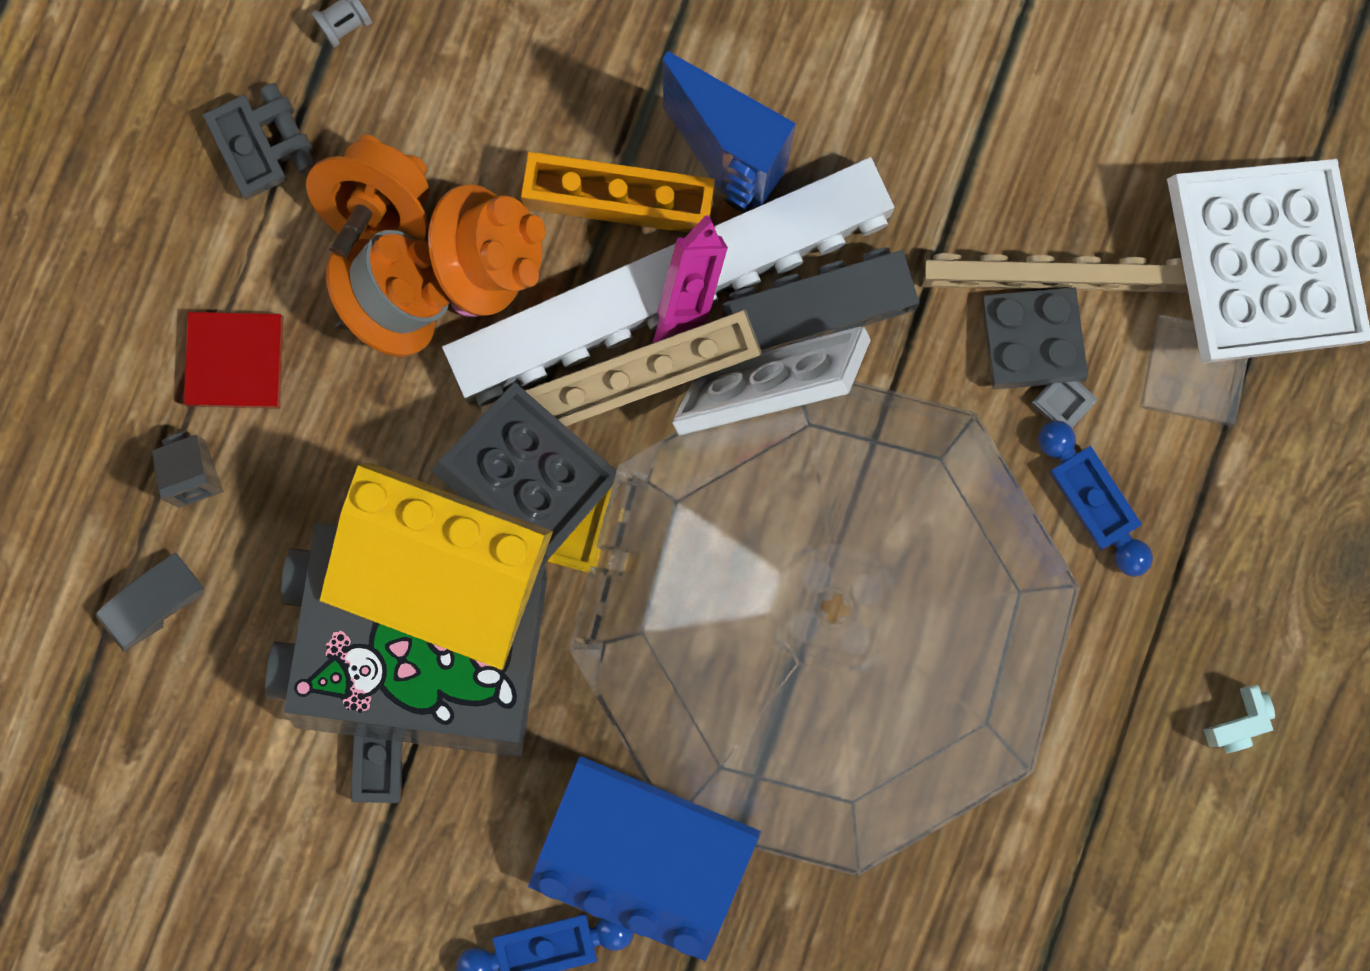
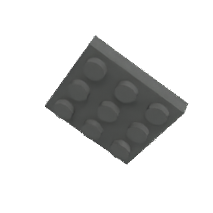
M515 382L431 470L459 496L553 531L541 567L622 476Z

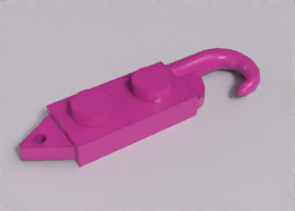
M705 215L685 238H677L657 311L659 321L653 343L696 328L708 320L728 249L722 236H718L709 215Z

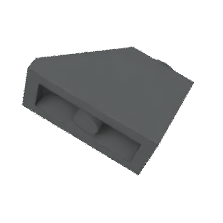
M189 431L171 435L162 440L164 447L152 451L158 490L162 500L182 508L224 492L206 441L199 435L191 436Z

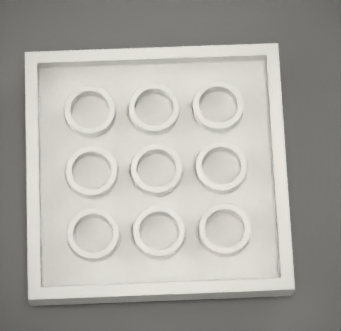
M1337 159L1175 174L1167 179L1201 363L1356 345L1370 341V325Z

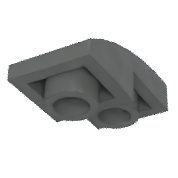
M174 553L119 592L96 613V617L121 650L125 652L162 629L164 619L201 597L204 587L179 555Z

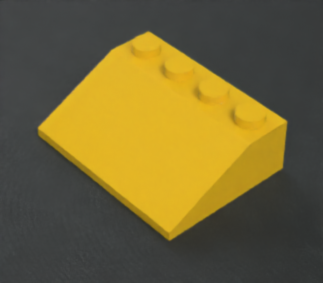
M372 463L358 465L341 511L320 601L502 670L553 531Z

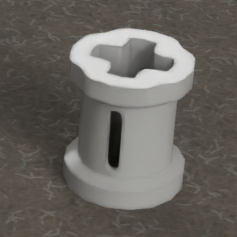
M339 0L322 12L316 9L311 13L333 48L340 44V38L363 24L367 27L373 23L359 0Z

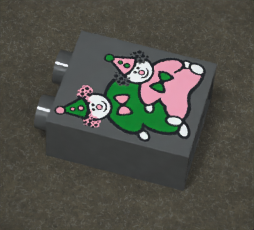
M315 522L311 550L290 548L286 556L282 576L281 601L283 605L301 607L295 643L274 641L271 647L265 680L266 698L285 701L284 714L293 726L298 729L522 757L548 579L547 562L542 567L540 566L506 663L501 670L321 602L320 597L338 525Z

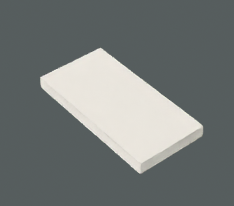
M860 326L764 351L760 356L694 379L672 424L680 436L849 394L871 339L865 327Z

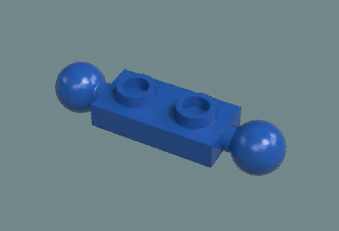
M1063 421L1048 422L1039 432L1038 444L1046 455L1058 458L1061 462L1049 474L1099 551L1114 544L1117 549L1115 552V563L1118 569L1127 576L1136 577L1143 575L1152 565V551L1145 542L1133 539L1129 534L1142 525L1093 448L1089 446L1077 454L1074 449L1076 436L1072 427Z
M582 914L493 937L496 952L489 953L477 947L469 948L459 956L456 970L562 971L597 962L595 946L602 945L611 951H619L626 948L631 943L634 932L603 918L599 920L596 927L590 928L587 914Z

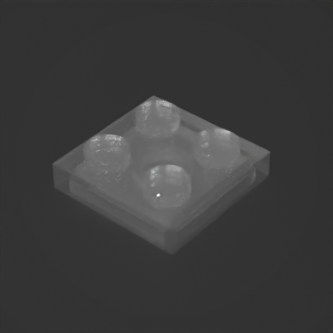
M1160 314L1156 320L1140 408L1233 426L1236 424L1248 358L1201 363L1194 321Z

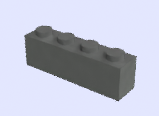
M884 247L864 254V261L846 266L844 260L836 261L818 268L819 275L801 279L800 274H792L774 281L775 288L757 293L755 287H749L733 292L729 295L730 301L723 303L722 313L725 317L746 309L761 352L907 314L916 311L920 302L903 250L891 253L889 247Z

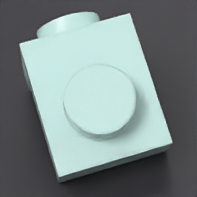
M1258 685L1240 688L1248 716L1203 729L1209 747L1224 746L1226 754L1253 746L1251 737L1273 731L1270 721L1275 719L1273 703L1266 691L1261 693Z

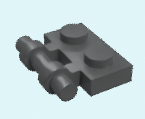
M276 83L266 85L260 89L259 92L265 105L255 110L252 109L244 94L203 114L245 200L287 181L280 163L293 159L300 174L310 171L315 165L309 152L312 149V145L307 135L300 133L292 117L294 113L289 98L282 97ZM270 123L276 124L283 139V142L271 147L262 129L263 126Z

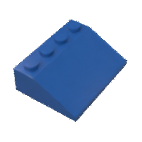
M667 51L663 57V108L710 178L715 179V185L718 190L726 195L724 201L728 205L742 213H746L750 209L752 210L766 204L788 168L796 123Z
M580 756L538 858L528 888L706 962L761 831Z

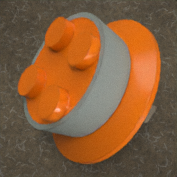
M384 230L375 234L370 240L358 239L347 258L332 252L326 266L327 289L332 304L340 316V319L334 323V329H347L371 348L395 357L412 356L429 344L434 334L435 320L445 314L450 299L441 288L435 276L427 241L417 240L401 231Z

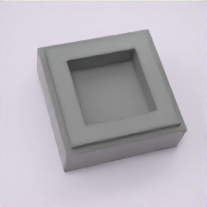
M1080 382L1054 383L1047 385L1031 405L1050 422L1056 420L1063 421L1073 428L1095 404L1098 398Z

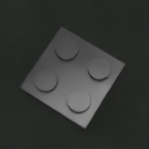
M1076 287L983 295L982 308L993 390L1086 381L1088 371Z

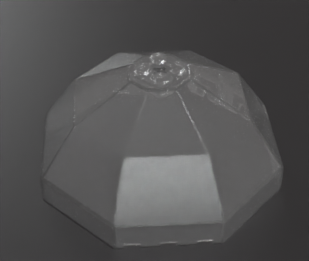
M854 381L849 394L680 436L676 431L618 465L596 546L597 549L605 550L606 553L610 554L607 568L593 566L590 568L569 651L647 784L760 830L761 834L755 846L757 850L860 876L1034 773L1080 585L976 412ZM635 554L641 555L637 572H625L628 559H634ZM837 594L843 597V605L849 607L848 617L840 616L837 623H830L827 621L828 613L820 610L822 600L831 601L833 595Z

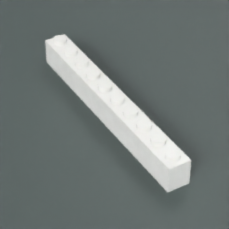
M872 158L865 159L714 226L718 236H722L728 249L712 304L718 301L716 294L732 287L735 292L753 287L761 282L759 275L776 268L777 273L781 274L796 268L803 263L802 256L818 250L820 255H824L846 244L844 238L861 231L863 236H867L888 225L886 219L891 217L895 207ZM675 244L443 346L444 353L467 403L470 404L477 401L479 406L487 405L498 400L504 394L502 389L511 386L514 382H520L522 387L530 386L546 378L548 375L545 370L561 363H563L565 368L578 365L590 358L588 351L603 344L606 345L607 349L623 345L633 339L631 332L646 325L649 326L650 330H655L659 321L657 311Z

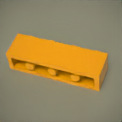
M528 152L521 199L523 205L528 210L690 233L705 215L711 216L715 179Z

